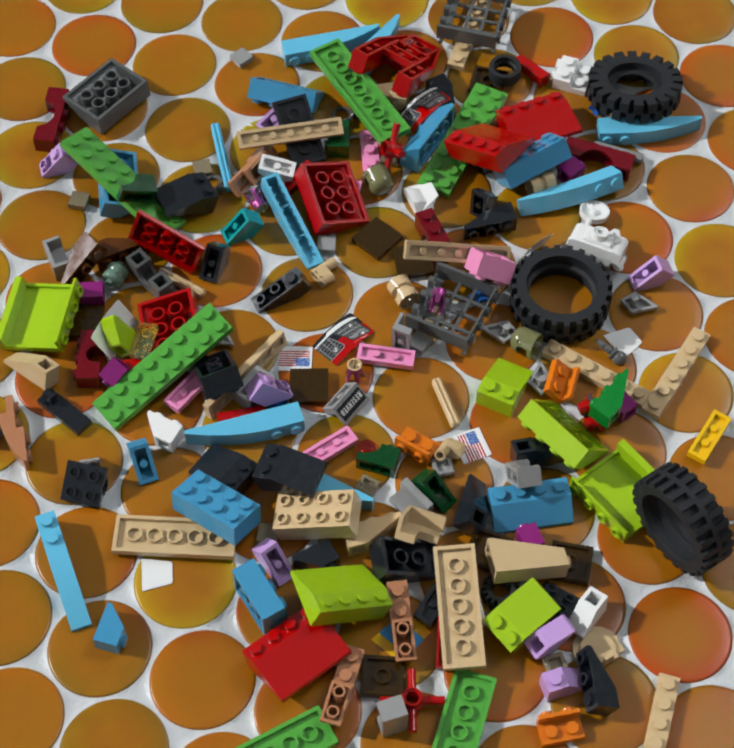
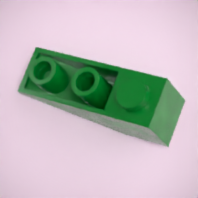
M627 368L622 373L619 372L614 377L613 383L610 386L606 385L601 391V395L598 398L594 397L589 404L590 410L588 415L606 429L619 417L629 372Z

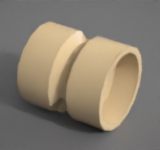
M547 170L524 182L527 194L531 195L556 186L557 182L552 171Z
M405 274L395 276L387 284V290L395 298L394 300L400 309H409L413 306L414 302L417 303L420 299V294L412 286L411 281Z

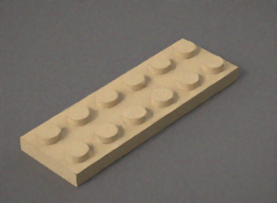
M117 514L111 552L118 555L234 560L236 545H232L187 517Z
M475 543L433 547L443 671L486 668Z

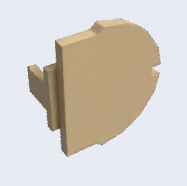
M593 626L584 639L576 635L572 644V655L575 661L576 653L585 646L591 645L603 667L619 658L618 655L625 652L624 647L618 641V636L611 630L600 626Z

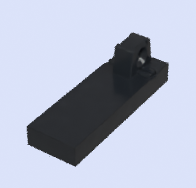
M47 388L42 393V396L37 399L38 405L77 436H80L92 425L91 419L52 388Z

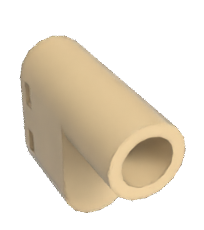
M332 257L310 270L311 276L322 288L335 281L331 270L338 267V262Z
M446 438L435 451L434 456L439 461H443L447 456L460 459L465 453L466 445L461 441Z

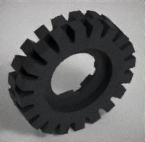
M621 51L614 53V58L608 54L602 57V61L598 59L594 63V67L591 66L587 98L589 102L592 101L591 105L595 110L600 108L599 113L604 116L612 113L611 119L620 121L623 116L626 117L625 123H634L635 118H638L640 124L649 123V117L654 122L662 120V115L665 117L670 116L672 111H676L679 106L683 86V78L680 76L681 72L678 68H674V64L670 61L663 63L664 58L656 55L650 59L651 53L642 52L641 56L638 57L636 51H628L627 56ZM622 79H625V81H636V79L643 80V83L654 86L649 94L633 95L619 91L616 84Z

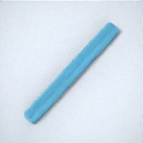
M212 123L211 131L225 192L229 193L232 190L227 183L232 179L223 136L220 124Z

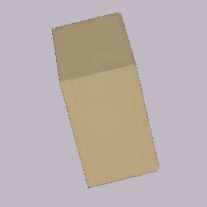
M408 505L399 517L394 538L414 544L417 539H421L437 545L442 538L447 517Z

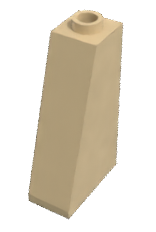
M487 538L484 551L494 584L528 581L532 577L536 580L566 577L568 568L571 567L570 557L566 555L565 549L562 547Z

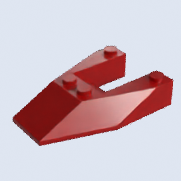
M415 34L376 37L354 48L348 67L357 74H364L383 63H387L392 69L400 70L397 73L391 90L399 97L407 98L414 94L434 71L441 48Z

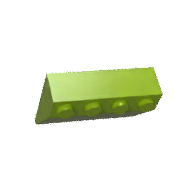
M531 399L518 415V418L522 421V426L527 430H532L536 434L535 437L540 442L549 445V450L556 456L560 455L564 459V464L571 469H582L605 456L610 451L555 401Z
M363 564L292 570L290 572L310 626L383 619L393 606L386 587Z

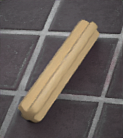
M161 267L158 270V273L163 270L172 279L175 286L181 289L190 287L194 295L199 299L205 296L206 290L165 267Z
M440 377L434 378L432 386L450 427L460 426L461 421Z

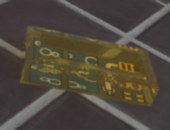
M139 323L128 354L131 359L143 360L150 354L159 329L157 324Z

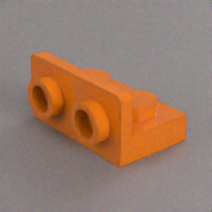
M558 358L552 360L543 392L558 404L572 400L581 369L579 367L570 369Z
M408 426L400 436L397 435L395 437V446L401 449V453L408 454L417 462L427 465L430 464L431 459L434 458L435 451L441 445Z
M566 707L560 712L545 711L537 716L536 726L542 748L585 740L580 719V708Z

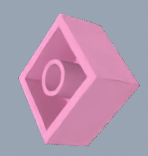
M471 246L464 268L469 270V274L474 275L479 280L486 281L488 279L492 283L502 286L503 283L510 285L517 263L503 255Z

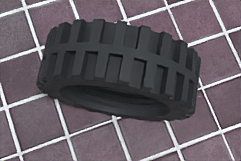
M554 245V248L551 249L545 246L542 247L540 252H537V250L532 251L530 258L527 256L522 258L521 265L518 264L512 277L509 302H511L510 310L511 313H514V320L516 323L521 322V327H527L543 334V342L546 343L548 340L553 339L560 344L561 341L573 344L576 339H579L580 342L584 341L587 334L592 337L596 334V329H601L604 320L607 319L613 293L612 281H609L610 274L608 271H603L605 265L601 261L597 263L595 261L596 257L593 254L588 256L585 254V250L580 248L579 251L573 250V246L567 245V248H560V245ZM547 276H567L579 281L590 291L592 302L587 308L576 313H553L543 309L533 301L529 295V288L534 282Z
M667 462L634 484L635 489H633L632 494L635 497L633 498V503L637 507L635 510L641 518L642 526L646 528L649 538H652L655 542L656 548L663 552V556L667 560L672 561L673 566L681 568L683 573L699 577L733 553L734 540L731 539L733 531L729 529L728 525H730L728 518H725L722 506L718 505L715 500L716 497L708 491L704 482L701 483L698 480V476L694 473H689L688 468L684 466L680 468L678 463L672 464V462Z

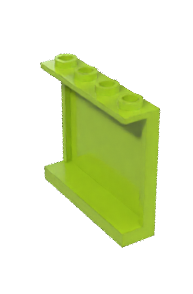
M15 276L0 321V348L2 350L64 352L65 346L68 344L70 330L73 327L75 313L78 311L79 300L83 295V287L79 281L73 278L72 284L26 283L23 277Z
M622 439L618 442L616 450L578 478L575 479L572 476L569 487L571 493L583 501L584 506L597 516L599 522L603 525L605 524L611 530L612 535L624 543L644 528L640 522V516L636 513L635 509L637 507L633 503V498L635 497L632 494L633 489H635L634 484L655 469L631 445Z

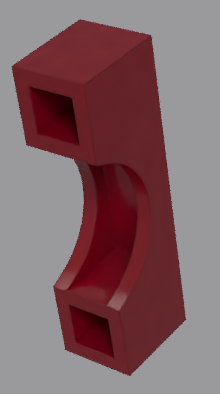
M48 88L45 98L47 111L54 116L49 122L36 127L33 137L36 151L51 152L52 149L61 143L62 132H65V121L69 118L70 108L62 96L69 92V89Z
M571 136L567 138L566 141L572 156L583 163L597 161L606 167L612 165L622 172L623 180L628 182L634 167L635 154Z

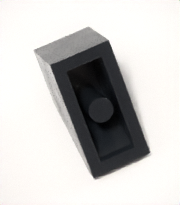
M473 188L471 192L470 214L476 217L480 216L492 206L497 205L498 197L483 188Z
M216 241L207 243L199 279L215 284L218 282L228 263L231 246Z
M327 538L293 555L292 565L294 569L298 570L340 566V557Z

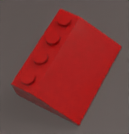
M552 92L546 96L535 97L532 100L522 101L518 104L496 110L498 128L534 137L535 141L541 139V136L546 133H553L564 138L582 133V128L567 99L560 92Z
M481 123L455 130L444 140V144L450 158L502 173L535 141V138Z
M349 161L301 163L294 174V178L314 236L331 235L370 222Z
M138 210L128 239L192 275L205 253V247L144 211Z
M190 287L137 304L141 329L142 327L158 328L150 353L199 312L197 298Z
M304 608L242 650L249 668L282 703L352 653L331 624L310 626Z

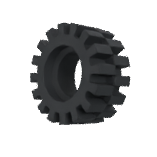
M487 575V579L483 580L481 590L483 603L487 602L486 607L490 608L492 606L494 610L519 589V583L494 584L492 575ZM501 585L507 588L508 594L505 597H497L493 594L492 589L495 586Z

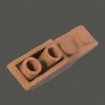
M274 146L258 148L245 161L246 164L227 183L236 197H241L251 186L256 185L264 177L258 173L261 156L266 154L277 157L278 152Z
M13 395L5 396L6 413H0L2 432L15 459L26 470H31L30 462H33L32 451L28 449V445H31L30 433L26 434L24 426L21 425L20 418H17V413H20L19 402H15Z
M407 580L386 582L387 591L393 603L389 610L395 660L396 662L417 660Z
M349 645L347 646L352 653L338 663L319 719L320 722L341 727L347 713L365 654L364 649Z

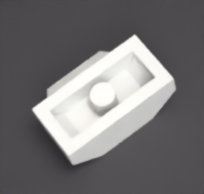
M262 154L258 173L265 177L278 172L283 182L292 181L297 162Z
M432 182L403 188V193L414 214L429 208L434 209V203L439 195Z

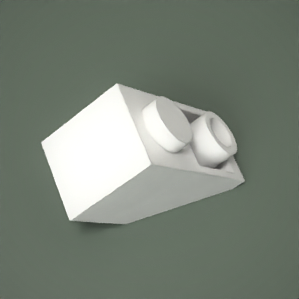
M149 410L147 416L155 445L173 453L184 437L183 425L177 420L165 418L159 412L154 413Z
M592 586L579 599L569 619L576 630L575 634L583 639L600 619L607 607L608 596Z

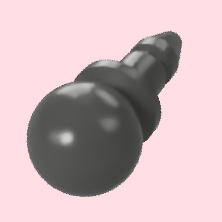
M596 339L598 346L609 354L608 358H612V362L615 365L621 366L626 363L627 356L623 351H618L617 347L613 349L605 341Z

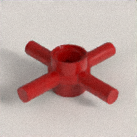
M394 123L390 141L384 140L381 146L378 144L381 156L386 157L385 165L389 173L393 158L405 157L402 143L397 142L401 126L399 123Z
M411 668L407 670L408 689L404 691L402 698L408 712V732L417 733V712L423 705H445V696H423L420 690L416 688V669ZM380 696V701L394 696ZM415 698L417 699V702L411 704L407 701V699Z

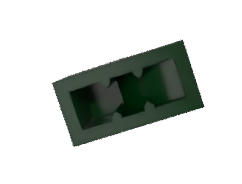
M350 120L342 121L343 136L329 137L328 140H325V151H328V158H349Z
M136 174L132 183L121 185L117 195L118 202L153 203L158 192L154 174Z
M382 444L379 449L373 452H358L356 468L394 478L401 459V449L394 445Z
M423 469L411 481L434 504V507L441 514H444L457 502L436 470Z

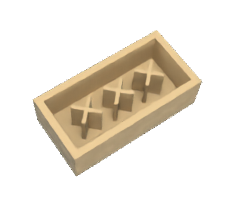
M354 489L316 491L314 497L278 493L272 530L281 541L357 537L362 500Z

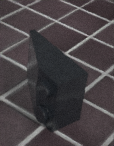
M202 172L184 175L158 187L155 199L167 217L211 213L214 211L220 196Z
M227 349L205 356L192 366L207 400L220 398L222 394L227 392H236L240 387L244 386L238 367Z
M267 443L252 478L260 490L314 497L328 463L284 445Z
M212 444L188 473L192 475L197 470H200L243 495L255 482L252 475L257 463L241 453Z
M379 536L369 545L373 575L385 585L386 582L407 580V583L436 580L433 553L435 544L421 539H417L414 544L394 537Z

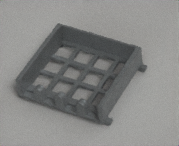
M447 0V4L444 6V14L440 18V24L437 25L436 38H440L439 43L442 44L443 39L446 38L448 40L492 48L491 54H495L496 45L501 42L502 33L500 32L504 31L506 22L504 19L507 20L509 10L507 8H511L512 0H486L488 1L486 8L474 6L476 0H472L471 5L459 3L460 0ZM491 2L503 4L502 10L490 9ZM457 7L469 9L468 15L456 14ZM472 11L485 12L483 19L471 17ZM488 13L500 15L498 22L486 20ZM454 18L466 20L464 27L452 25ZM469 21L481 23L480 29L467 28ZM484 25L497 26L495 33L483 31Z
M437 261L435 275L429 276L428 287L426 290H421L418 304L414 302L411 314L406 313L405 326L463 349L461 355L465 356L470 345L473 346L476 340L477 331L480 332L482 330L485 317L488 318L490 316L492 304H496L499 299L498 285L487 280H479L472 274ZM446 279L458 283L453 292L446 290V295L451 297L446 304V309L443 307L442 315L436 318L426 314L431 305L430 302L427 306L434 288L442 287ZM462 285L474 290L469 299L457 294ZM477 291L490 296L486 305L473 301ZM454 298L466 302L462 312L450 307ZM470 305L483 309L478 318L466 314ZM447 311L459 316L454 325L442 320ZM425 317L427 319L435 321L436 323L433 324L431 322L423 320V318ZM463 318L475 322L471 331L458 327ZM439 324L450 328L451 331L443 327H440ZM455 331L468 335V337L455 333Z

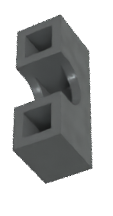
M141 248L125 257L128 271L154 298L175 292L172 279L163 270L158 273L152 264L151 258Z

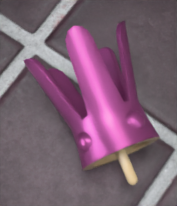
M251 188L255 202L247 195H244V197L256 212H265L268 204L263 199L261 188H259L260 195L257 194L254 188Z
M436 287L432 290V297L427 304L428 306L431 302L429 313H432L436 303H439V314H443V307L446 309L445 297L447 291L445 289Z
M352 358L347 362L346 382L350 381L352 374L358 385L360 383V372L365 377L361 368L362 362L359 359Z

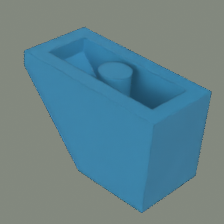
M146 438L126 443L139 484L143 485L158 480L159 477Z
M108 602L93 637L95 648L120 654L121 649L126 647L128 636L113 604Z

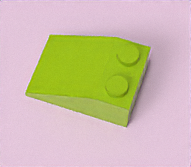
M498 358L484 376L477 390L476 404L512 417L534 371Z
M532 577L499 604L482 621L509 652L512 653L524 645V642L535 631L543 627L562 608L537 580Z

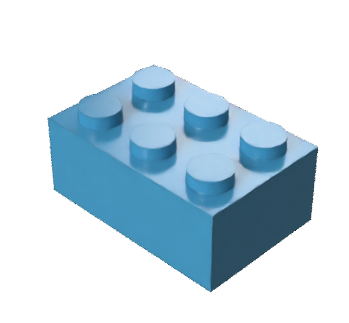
M253 558L232 570L235 590L263 635L286 620L288 616L285 609L287 604L282 596L278 597L275 593L277 591L272 580L268 581L265 577L266 571L261 563L257 564Z

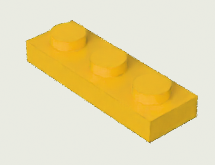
M714 409L686 456L704 465L732 418Z

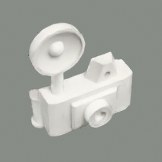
M597 200L582 203L579 214L585 221V224L577 223L571 236L561 248H567V245L573 246V250L581 248L585 250V253L610 261L616 271H622L627 260L625 252L629 241L621 237L620 230L614 228L609 232L603 226L592 227V224H602L608 220L610 210L605 203Z

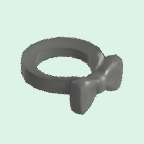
M344 106L337 107L332 112V118H335L336 113L339 111L348 112L349 117L342 119V121L350 120L351 122L357 118L350 108Z
M216 174L207 175L208 180L215 179L219 181L214 189L217 193H223L222 177Z

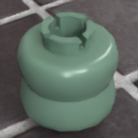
M120 261L110 262L107 270L102 274L104 284L112 289L122 287L124 280L129 276L127 266Z

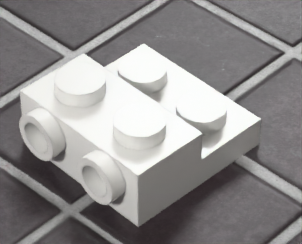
M563 55L561 59L558 58L555 66L557 70L552 71L550 78L553 81L552 88L585 96L591 67L579 64V59Z

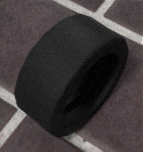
M499 55L491 60L488 75L491 82L501 87H509L519 81L521 64L518 59L510 55ZM499 67H508L511 68L514 71V73L504 75L498 73L495 69Z

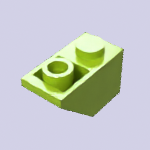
M116 315L102 318L101 324L108 348L121 358L133 355L139 334Z

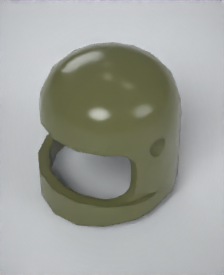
M384 164L374 165L362 175L365 183L369 184L371 193L376 196L386 195L393 188L394 181Z
M519 327L512 334L510 340L511 348L517 353L522 348L525 349L527 352L526 357L535 361L543 342V334L527 327Z

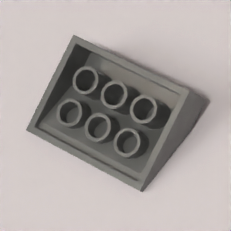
M110 58L62 96V98L92 129L102 135L148 98L150 90L146 79L113 58Z

